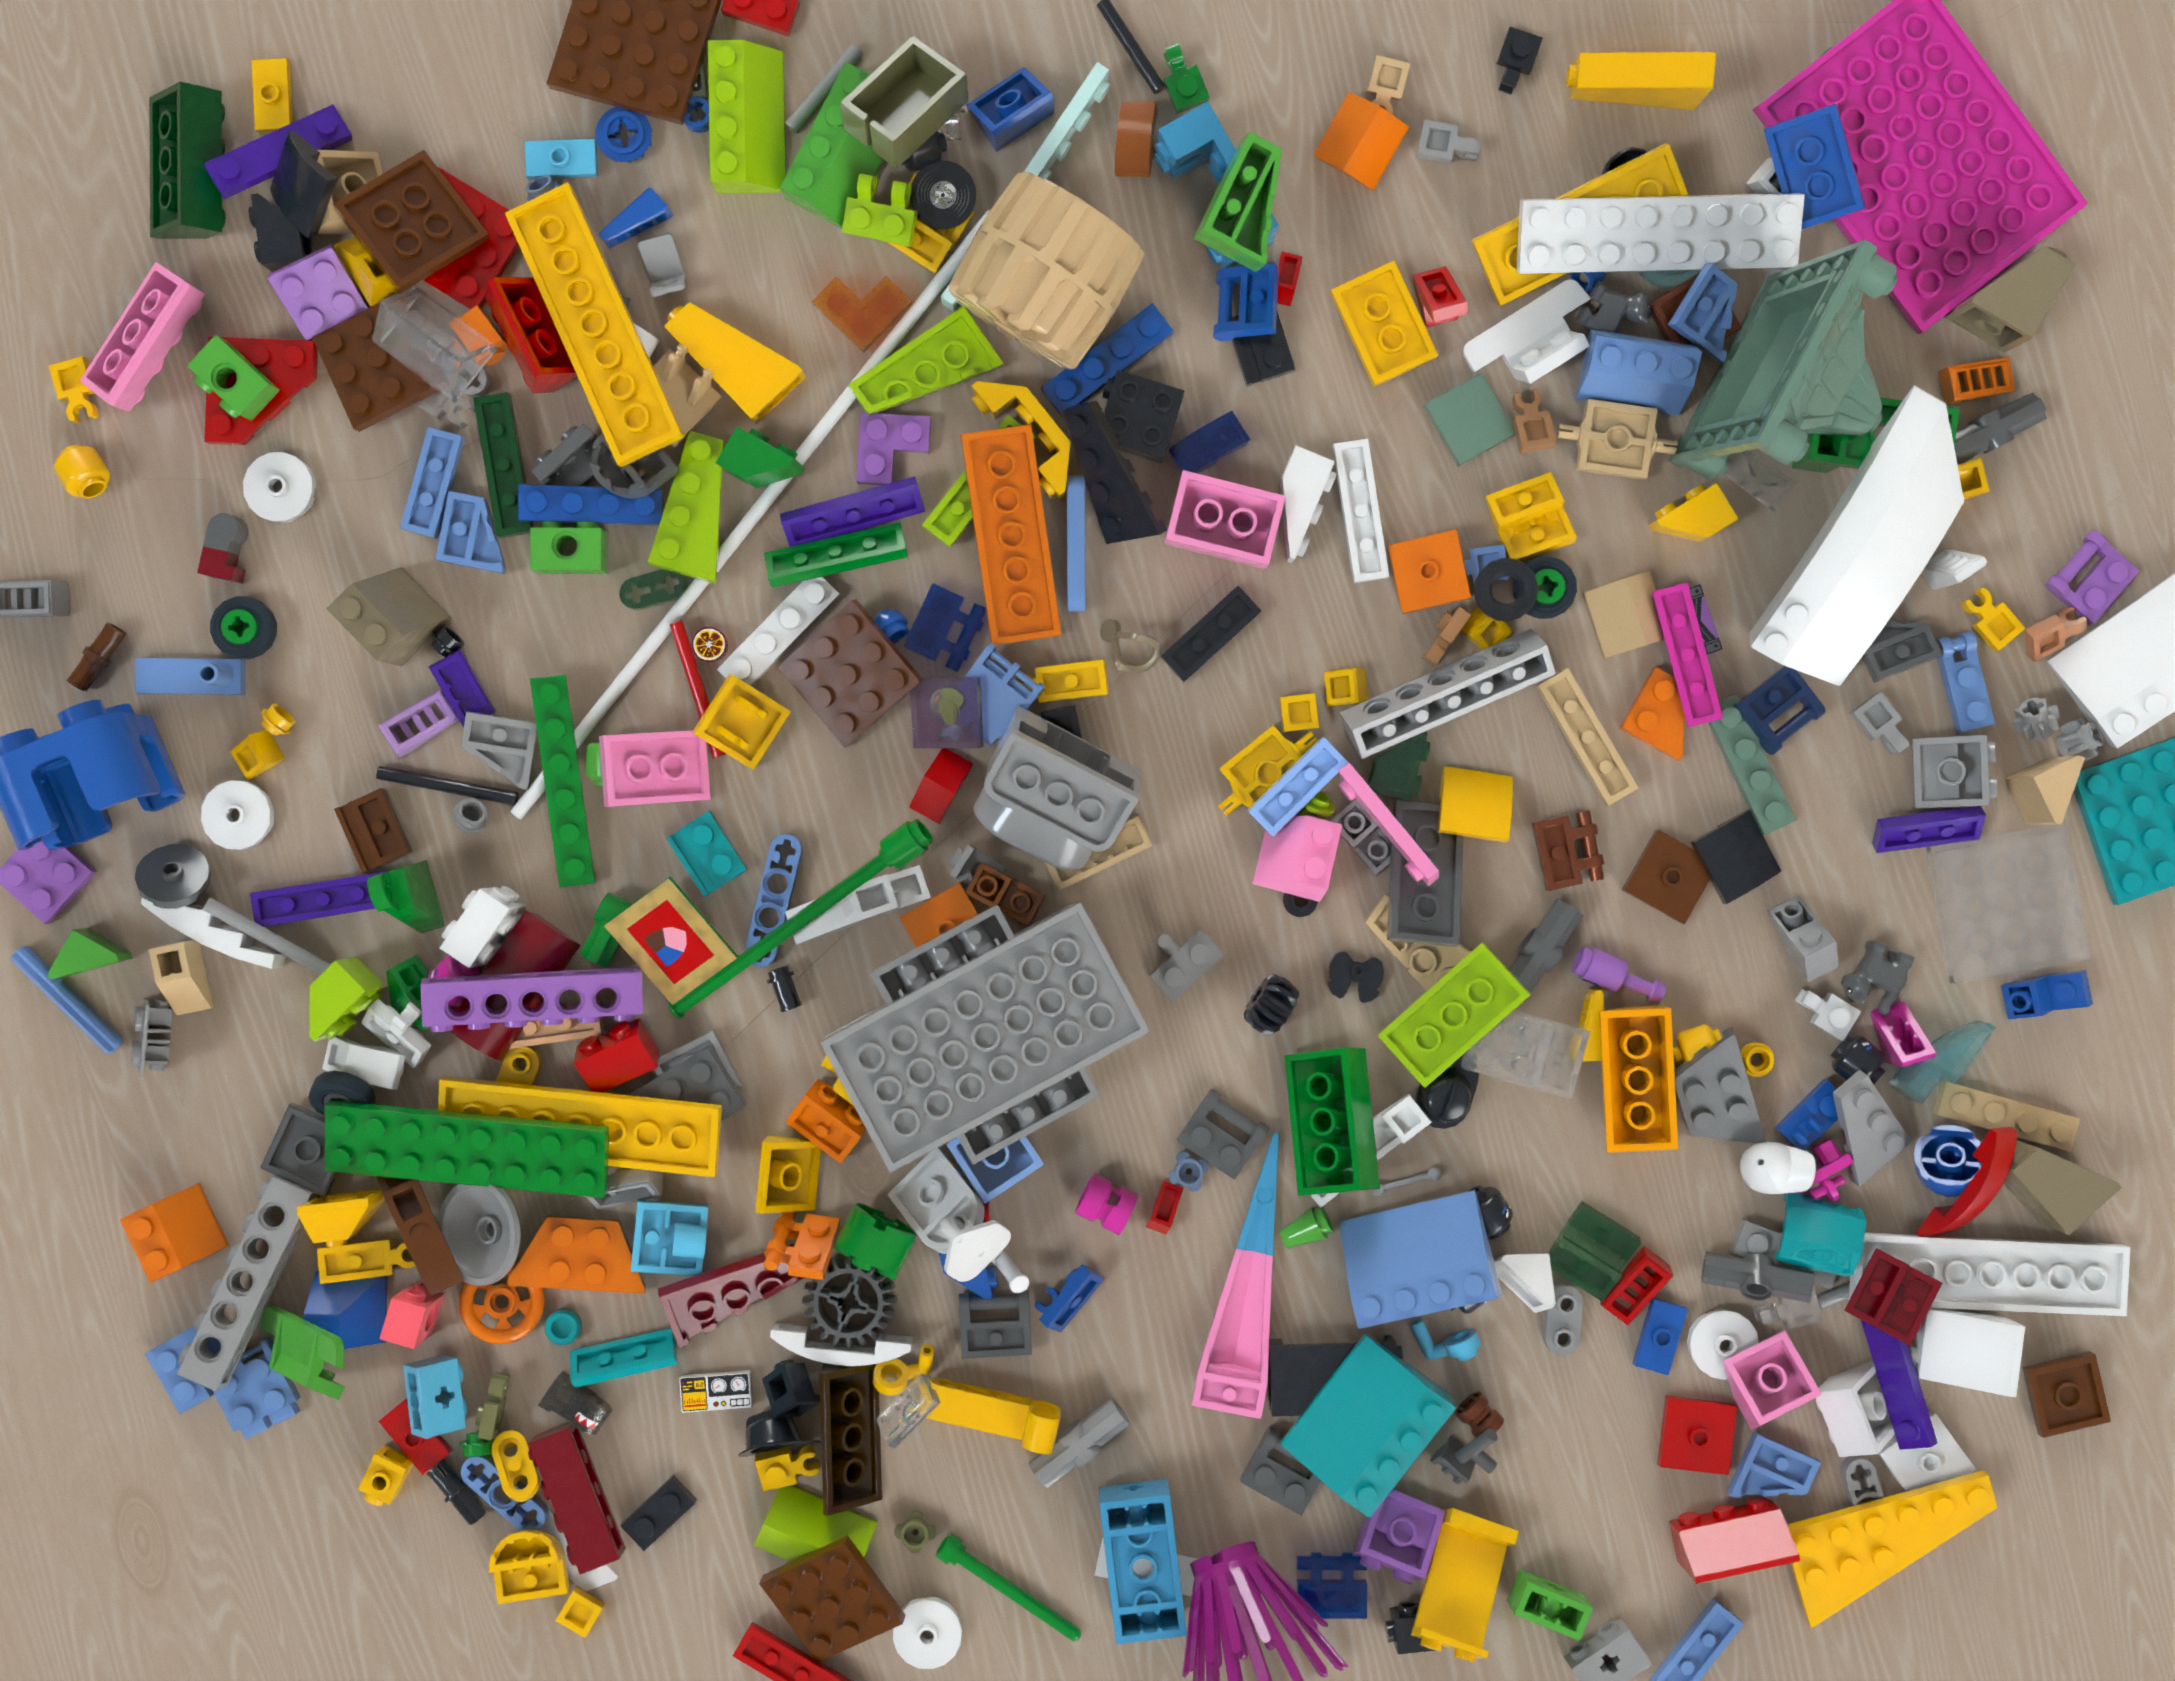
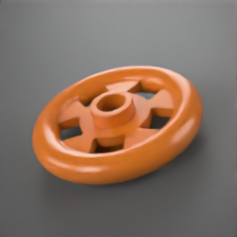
M515 1261L511 1270L508 1272V1278L511 1276L515 1267L519 1263L518 1261ZM464 1282L459 1296L460 1315L467 1329L477 1338L492 1344L512 1343L528 1335L541 1319L545 1305L544 1289L527 1287L530 1298L520 1301L519 1293L515 1289L517 1286H507V1284H497L494 1286L493 1283L475 1286ZM477 1288L487 1290L484 1297V1305L473 1303ZM501 1294L506 1295L509 1299V1304L505 1308H500L496 1304V1299ZM519 1309L525 1315V1318L513 1327L507 1318L514 1315ZM486 1312L491 1317L499 1319L494 1329L487 1327L481 1322Z

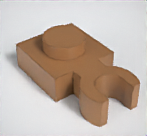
M1533 389L1530 394L1532 403H1524L1520 392H1515L1512 398L1514 410L1521 414L1515 416L1512 420L1520 454L1554 448L1557 443L1549 410L1541 412L1538 410L1541 402V394L1538 389Z
M1458 607L1452 613L1447 610L1436 624L1435 628L1439 632L1422 659L1432 666L1437 665L1471 614L1461 607Z

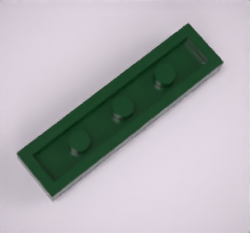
M505 392L475 397L473 401L496 535L499 538L529 534L530 527H534L533 522H519L518 484L526 485L511 394Z

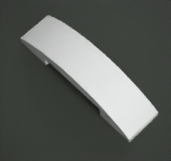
M1410 1094L1373 1117L1377 1161L1401 1142L1403 1144L1431 1123ZM1339 1193L1311 1196L1321 1208Z
M777 1322L774 1323L770 1332V1337L800 1356L822 1363L844 1366H862L886 1362L910 1352L913 1344V1337L879 1333L880 1335L876 1340L875 1347L853 1344L852 1348H847L844 1343L834 1346L832 1342L808 1340L810 1326Z

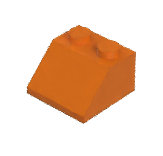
M200 1183L120 1219L150 1283L230 1246Z

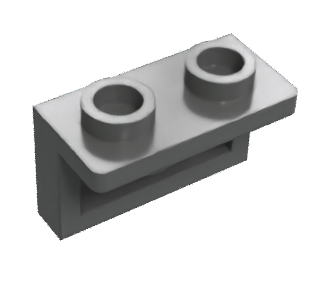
M584 423L580 427H571L561 437L563 442L553 451L549 449L535 461L537 466L531 472L545 485L584 486L594 476L590 463L593 453L592 445L598 436Z

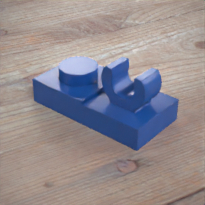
M1823 1079L1774 1128L1794 1148L1806 1151L1838 1120L1833 1092L1836 1088L1828 1080Z
M1081 1264L1079 1268L1074 1269L1067 1276L1066 1284L1060 1291L1051 1287L1046 1289L1052 1296V1303L1049 1306L1036 1301V1309L1044 1313L1039 1320L1047 1328L1062 1332L1105 1278L1095 1269Z

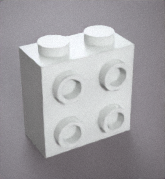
M503 885L501 888L493 886L491 888H481L477 892L473 890L462 904V908L465 911L459 920H453L444 930L442 938L445 941L440 949L468 968L488 964L502 945L501 943L508 932H511L522 916L521 913L526 906L518 901L520 896L516 892Z

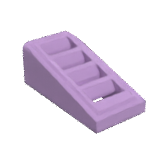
M439 689L382 722L378 727L400 759L459 719ZM434 703L437 704L445 716L440 721L430 708ZM424 711L433 725L426 728L418 714ZM410 719L413 720L420 731L415 736L406 724ZM398 727L401 728L408 739L403 743L394 732Z

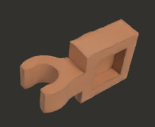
M2072 606L2063 609L2059 613V617L2055 614L2042 622L2034 624L2025 630L2026 655L2036 662L2065 647L2066 638L2080 634L2087 629V618L2083 616L2078 620H2074L2075 608Z

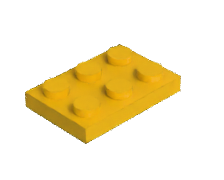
M1395 260L1331 289L1330 295L1373 388L1439 356Z

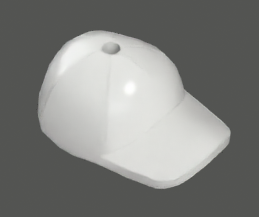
M1756 1143L1742 1154L1740 1171L1745 1183L1752 1190L1763 1194L1804 1192L1811 1188L1814 1182L1816 1160L1807 1151L1781 1143ZM1761 1160H1764L1763 1165H1759Z

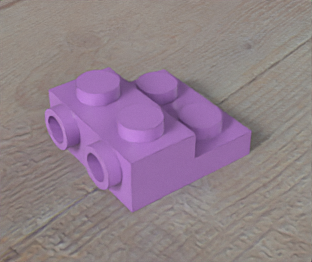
M1392 1489L1373 1515L1363 1520L1353 1554L1361 1557L1360 1564L1367 1568L1379 1571L1380 1567L1383 1566L1393 1570L1392 1577L1401 1582L1412 1584L1413 1579L1423 1580L1426 1578L1446 1511Z

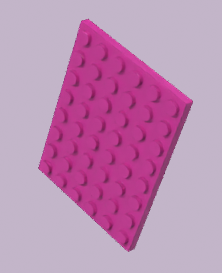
M1893 0L1753 109L1761 123L1767 128L1837 103L1865 203V209L1833 220L1850 244L1866 239L1877 246L1876 253L1896 265L1897 271L1895 275L1898 276V281L1888 295L1917 334L1928 329L2088 204L1941 0Z

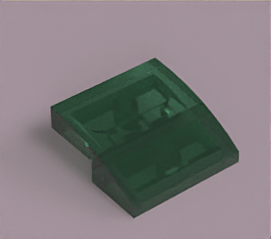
M1581 1201L1548 1252L1551 1270L1600 1301H1603L1622 1277L1621 1269L1640 1246L1641 1238Z

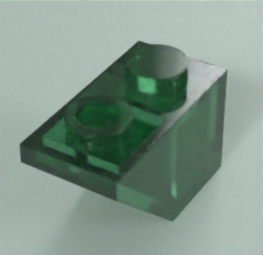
M1427 732L1404 740L1373 758L1367 784L1375 794L1402 801H1411L1412 795H1418L1422 783V776L1417 775L1420 762H1426L1431 742L1426 741Z

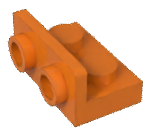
M820 1079L816 1080L785 1121V1123L840 1164L867 1130L855 1107L837 1094L832 1086L825 1084Z

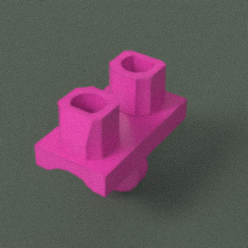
M1829 1139L1811 1148L1820 1165L1816 1166L1815 1179L1812 1184L1813 1186L1818 1183L1819 1186L1811 1190L1810 1194L1815 1200L1826 1195L1831 1202H1835L1840 1198L1837 1188L1846 1184V1181L1841 1174L1832 1179L1829 1176L1854 1162L1849 1153H1841L1838 1147Z

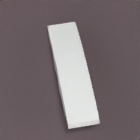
M141 899V905L169 926L202 945L235 959L270 969L284 966L286 955L278 951L252 946L253 937L235 927L221 925L222 920L202 910L204 906L190 904L177 909H166L154 906L153 902L147 899Z

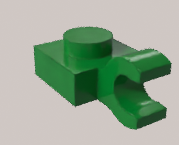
M1178 43L1165 48L1164 58L1172 75L1165 77L1163 82L1176 114L1209 101L1210 96L1197 64L1186 68Z

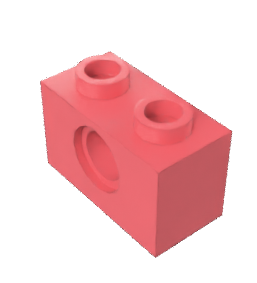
M416 1282L415 1285L411 1284L393 1296L379 1339L415 1349L434 1333L445 1293L439 1292L430 1296L424 1282Z

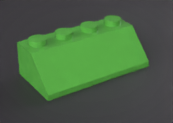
M847 62L842 67L780 186L786 200L841 229L847 197L858 198L857 182L859 173L876 176L884 161L883 158L873 152L872 144L867 147L844 130L840 102L870 75Z

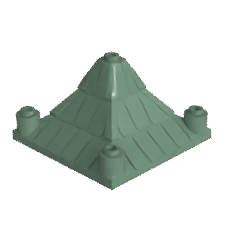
M1864 239L1766 277L1741 324L1742 329L1737 331L1727 350L1725 361L1720 363L1682 434L1678 446H1676V454L1671 455L1669 461L1680 468L1686 466L1711 480L1715 476L1721 477L1725 473L1731 461L1728 455L1759 449L1784 465H1788L1792 461L1798 462L1807 452L1809 447L1807 442L1808 434L1862 436L1867 432H1873L1882 419V414L1880 413L1882 403L1875 378L1869 363L1865 360L1864 309L1860 307L1863 294L1876 299L1880 295L1886 296L1892 291L1898 281V276L1895 275L1897 271L1896 265L1876 253L1877 246Z

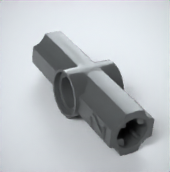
M2030 393L2001 409L1998 407L1968 423L1969 426L1957 431L1954 447L1957 465L1974 458V456L1982 452L1984 454L2010 442L2015 439L2014 436L2047 419L2046 407L2042 399L2038 398L2034 393Z
M1560 899L1555 900L1538 927L1533 928L1526 935L1518 948L1517 953L1519 955L1509 967L1510 972L1530 993H1532L1544 973L1551 971L1557 964L1565 949L1563 945L1584 916L1574 907Z
M1706 1252L1704 1256L1701 1275L1702 1283L1740 1290L1744 1297L1757 1301L1767 1300L1771 1296L1806 1303L1811 1301L1814 1286L1813 1271L1776 1265L1772 1258L1763 1254H1749L1744 1258Z

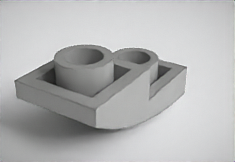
M1355 799L1330 822L1342 825L1340 836L1371 872L1377 876L1390 864L1391 841Z

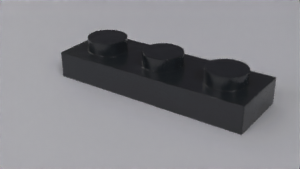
M1238 585L1160 657L1184 683L1261 613V610Z

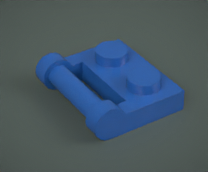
M1268 263L1257 272L1245 266L1222 268L1217 271L1216 284L1219 285L1218 321L1214 325L1213 338L1215 340L1231 341L1234 337L1276 334L1279 275L1276 263ZM1240 283L1239 321H1232L1233 286Z

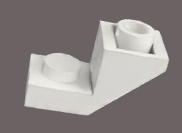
M336 1036L328 1042L322 1069L328 1072H347L360 1077L370 1085L398 1090L406 1056L385 1046L361 1045L344 1036Z

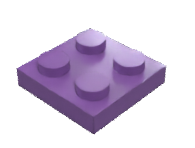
M332 244L268 274L267 277L305 340H309L319 333L370 308Z
M41 839V842L33 845L32 848L27 850L17 849L0 868V884L44 924H50L97 871L71 847L49 850Z

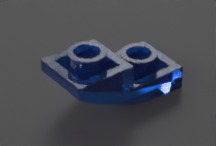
M1230 411L1170 447L1168 451L1181 471L1185 470L1198 474L1214 466L1224 456L1246 446L1251 439L1233 411Z

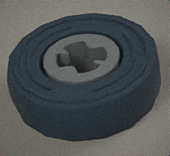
M341 1071L324 1072L317 1076L308 1096L311 1106L324 1117V1105L329 1100L374 1104L376 1098L373 1088L366 1081L356 1075Z

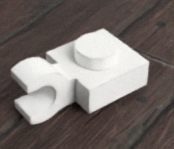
M1801 989L1794 1000L1814 1012L1809 1021L1810 1023L1840 1041H1844L1861 1013L1855 1007L1828 992L1822 999L1811 991Z

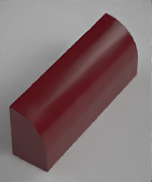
M525 910L481 975L564 971L581 944L540 915ZM529 992L524 996L523 1003L527 1007L536 1008L540 1006L544 998L538 992ZM492 994L487 998L486 1004L493 1010H500L505 1007L507 1000L501 994ZM467 998L463 1000L456 1012H463L469 1008L470 1002ZM505 1022L490 1023V1028L471 1030L468 1029L467 1024L453 1025V1030L449 1032L477 1051L495 1060L502 1061L512 1043L516 1041L523 1031V1027H505Z

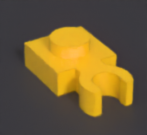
M83 356L48 365L57 398L63 402L69 401L66 414L68 419L76 424L81 423L79 411L83 407L86 408L89 417L93 419L99 417L97 406L89 401L88 395L94 394V392L80 382V379L90 365L88 359Z
M1983 587L1978 588L1974 592L1980 598L1979 606H1975L1972 601L1967 599L1961 602V607L1966 613L1978 617L1979 620L1972 627L1991 650L1997 652L2026 628L2004 602L1993 606L1990 592Z
M789 1446L756 1454L755 1465L763 1491L798 1484V1474L815 1476L820 1473V1462L807 1463L805 1461L808 1458L815 1457V1446H805L800 1449L798 1454L792 1455Z

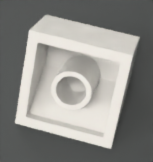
M1873 1360L1833 1375L1819 1387L1822 1395L1816 1397V1404L1823 1414L1829 1429L1830 1440L1835 1444L1839 1457L1878 1454L1895 1435Z

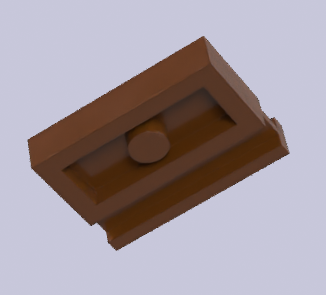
M380 788L334 809L362 873H368L375 868L413 853L385 789Z

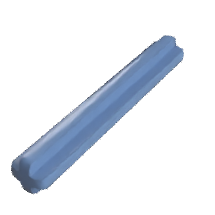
M21 947L11 956V961L106 1054L115 1052L122 1045L123 1039L61 978L49 979L48 972L50 967L29 947Z

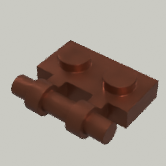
M1590 810L1576 813L1579 827L1571 828L1568 815L1531 823L1546 891L1583 884L1580 870L1588 869L1590 881L1604 879L1602 865H1605L1603 854H1599L1595 837L1598 834L1596 823H1592ZM1577 838H1582L1585 857L1577 859L1573 840Z

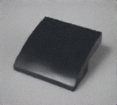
M290 131L281 153L270 192L277 206L287 219L304 236L311 238L318 235L337 177L317 162L320 155L318 150L295 131Z
M1746 810L1717 826L1718 828L1691 842L1723 904L1736 900L1781 872L1750 810Z

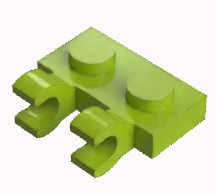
M859 173L857 182L858 198L847 197L841 233L912 247L918 211L908 209L912 184L893 180L891 205L875 202L879 177Z

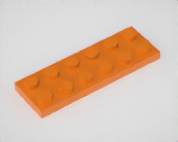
M1031 424L961 434L962 452L991 643L1000 645L1060 636L1062 634Z

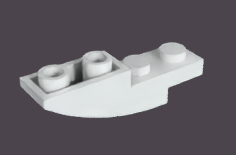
M920 865L868 880L793 934L795 944L799 945L862 924L864 921L930 900L931 896ZM813 901L785 911L787 920Z

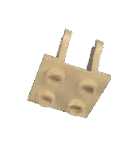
M681 343L677 346L678 350L676 353L670 348L653 367L686 437L689 431H692L720 401L722 396L711 387V379L714 373L709 368L703 370L704 374L701 377L686 363L685 355L688 348ZM684 438L671 443V445L676 448Z

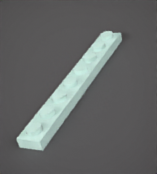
M1098 62L1095 64L1024 172L1032 173L1043 179H1050L1052 172L1049 169L1056 159L1062 161L1072 145L1069 139L1075 130L1081 132L1091 117V113L1088 111L1095 101L1100 103L1106 96L1111 86L1108 83L1109 69ZM947 286L941 295L942 305L955 312L960 303L949 292Z

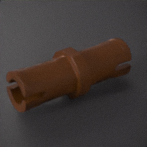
M107 622L90 647L86 646L82 651L84 655L67 681L79 690L87 692L103 667H109L112 662L110 657L127 633L116 625Z

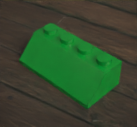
M1342 1047L1284 1055L1298 1196L1380 1189L1366 1049Z

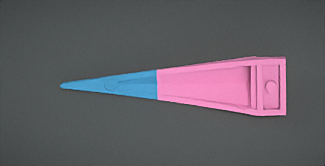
M1277 1131L1272 1136L1198 1364L1191 1402L1192 1406L1261 1419L1268 1384L1272 1263L1279 1144Z

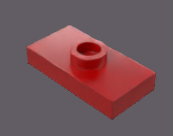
M407 1398L378 1421L422 1475L453 1451L441 1435L425 1439L411 1434Z

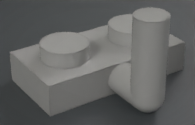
M1202 929L1198 930L1181 947L1167 933H1160L1156 939L1157 943L1170 957L1149 976L1174 1002L1217 963L1224 954Z

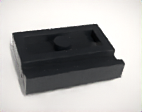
M1278 311L1276 334L1234 337L1232 340L1246 387L1293 373L1296 370ZM1239 315L1232 317V321H1239Z

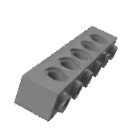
M1529 629L1339 713L1350 743L1363 759L1551 677L1556 673L1547 644L1532 629Z
M273 1176L271 1180L268 1179L264 1182L258 1193V1199L261 1201L255 1213L251 1212L243 1224L242 1231L245 1234L240 1244H236L227 1257L226 1264L229 1267L224 1277H220L211 1290L210 1297L213 1300L208 1310L202 1311L195 1323L194 1329L197 1330V1333L192 1343H187L179 1356L178 1362L181 1363L177 1375L215 1392L228 1386L304 1228L297 1215L296 1207L318 1197L319 1194L279 1176ZM275 1206H279L284 1211L285 1217L280 1225L276 1224L271 1217ZM260 1238L265 1240L269 1246L268 1254L265 1257H261L256 1251V1243ZM244 1271L248 1272L253 1279L252 1287L249 1290L243 1288L240 1283V1276ZM227 1304L232 1305L237 1311V1317L234 1322L228 1321L224 1315ZM211 1337L216 1338L221 1344V1351L218 1355L213 1354L209 1350L208 1343Z

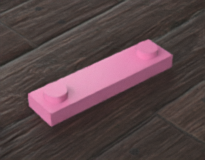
M1348 763L1339 770V777L1342 782L1338 786L1350 801L1356 798L1408 861L1404 866L1414 880L1419 882L1422 879L1427 886H1430L1439 879V870L1354 767Z

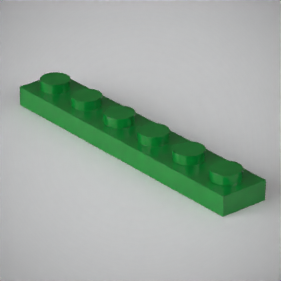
M567 675L530 678L559 888L595 883Z

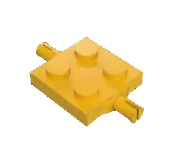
M1272 725L1221 766L1219 770L1230 783L1233 792L1222 803L1217 805L1220 810H1223L1232 802V805L1222 813L1227 817L1241 804L1250 808L1318 741L1315 737L1304 745L1306 741L1314 736L1313 733L1308 731L1306 735L1293 744L1285 739L1278 729Z

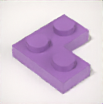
M861 412L857 484L885 485L892 483L894 451L929 454L931 417L884 413L868 416L866 412Z

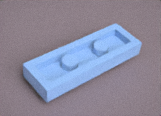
M1321 737L1247 812L1273 837L1348 761L1324 737Z

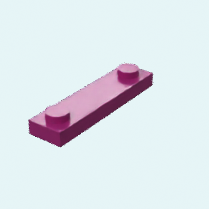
M1688 582L1653 591L1652 594L1687 727L1723 719Z

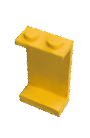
M1455 1508L1444 1510L1446 1513L1430 1561L1411 1635L1421 1638V1646L1440 1652L1442 1646L1455 1650V1658L1475 1663L1476 1658H1488L1489 1651L1482 1649L1506 1549L1507 1546L1516 1545L1519 1531Z

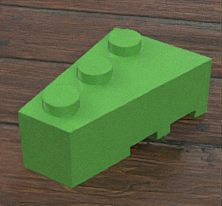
M1249 132L1239 142L1193 238L1255 272L1266 266L1268 253L1266 251L1269 231H1271L1272 226L1271 214L1273 199L1276 195L1281 148L1252 132Z

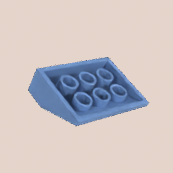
M1475 1190L1339 1221L1349 1292L1358 1329L1498 1299L1502 1295Z

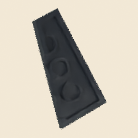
M1097 400L1070 406L1062 410L1106 544L1160 535L1167 531L1162 519L1157 521L1149 506L1153 502L1147 491L1141 492L1132 475L1135 469L1130 460H1126L1116 446L1119 440Z

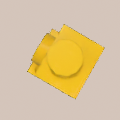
M384 1444L374 1453L372 1461L358 1490L365 1493L364 1499L376 1506H382L384 1503L390 1505L398 1497L413 1466V1463L404 1453ZM378 1476L383 1477L386 1480V1483L376 1478Z

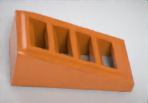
M2009 357L1950 366L1938 372L1946 405L2015 392ZM1996 367H2000L2004 386L1998 387L1995 373ZM1987 369L1991 388H1986L1983 370ZM1971 372H1975L1978 390L1973 388ZM1963 374L1966 392L1961 391L1959 375Z

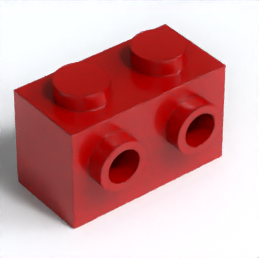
M638 1018L629 1023L628 1021L620 1022L612 1027L609 1032L598 1037L592 1035L582 1040L576 1048L574 1065L592 1092L603 1093L658 1068L660 1050L641 1019Z

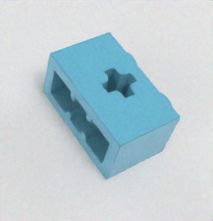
M439 1355L403 1364L411 1434L427 1439L466 1428L465 1417L467 1416L468 1409L466 1401L462 1397L460 1382L463 1381V1370L458 1359L447 1355Z

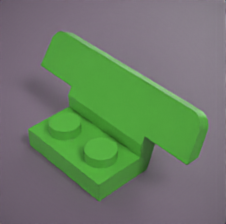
M276 1305L265 1307L262 1313L260 1329L275 1336L269 1368L306 1388L339 1400L345 1386L333 1381L336 1374L323 1367L324 1361L340 1369L344 1368V1345L342 1339Z

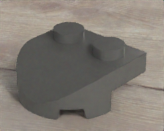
M603 432L592 445L593 453L590 468L594 477L605 489L620 497L629 499L645 497L680 472L662 448L621 468L617 465Z

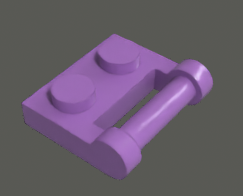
M2091 530L2084 537V544L2058 575H2052L2045 583V587L2067 607L2073 606L2075 608L2076 615L2080 618L2086 617L2088 625L2096 623L2140 571L2109 545L2107 539L2102 534ZM2096 553L2100 559L2077 586L2071 590L2068 583L2092 555Z

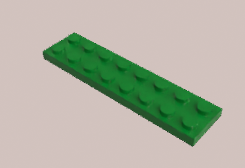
M329 1100L324 1105L325 1171L489 1187L491 1184L505 1189L604 1198L608 1192V1126Z

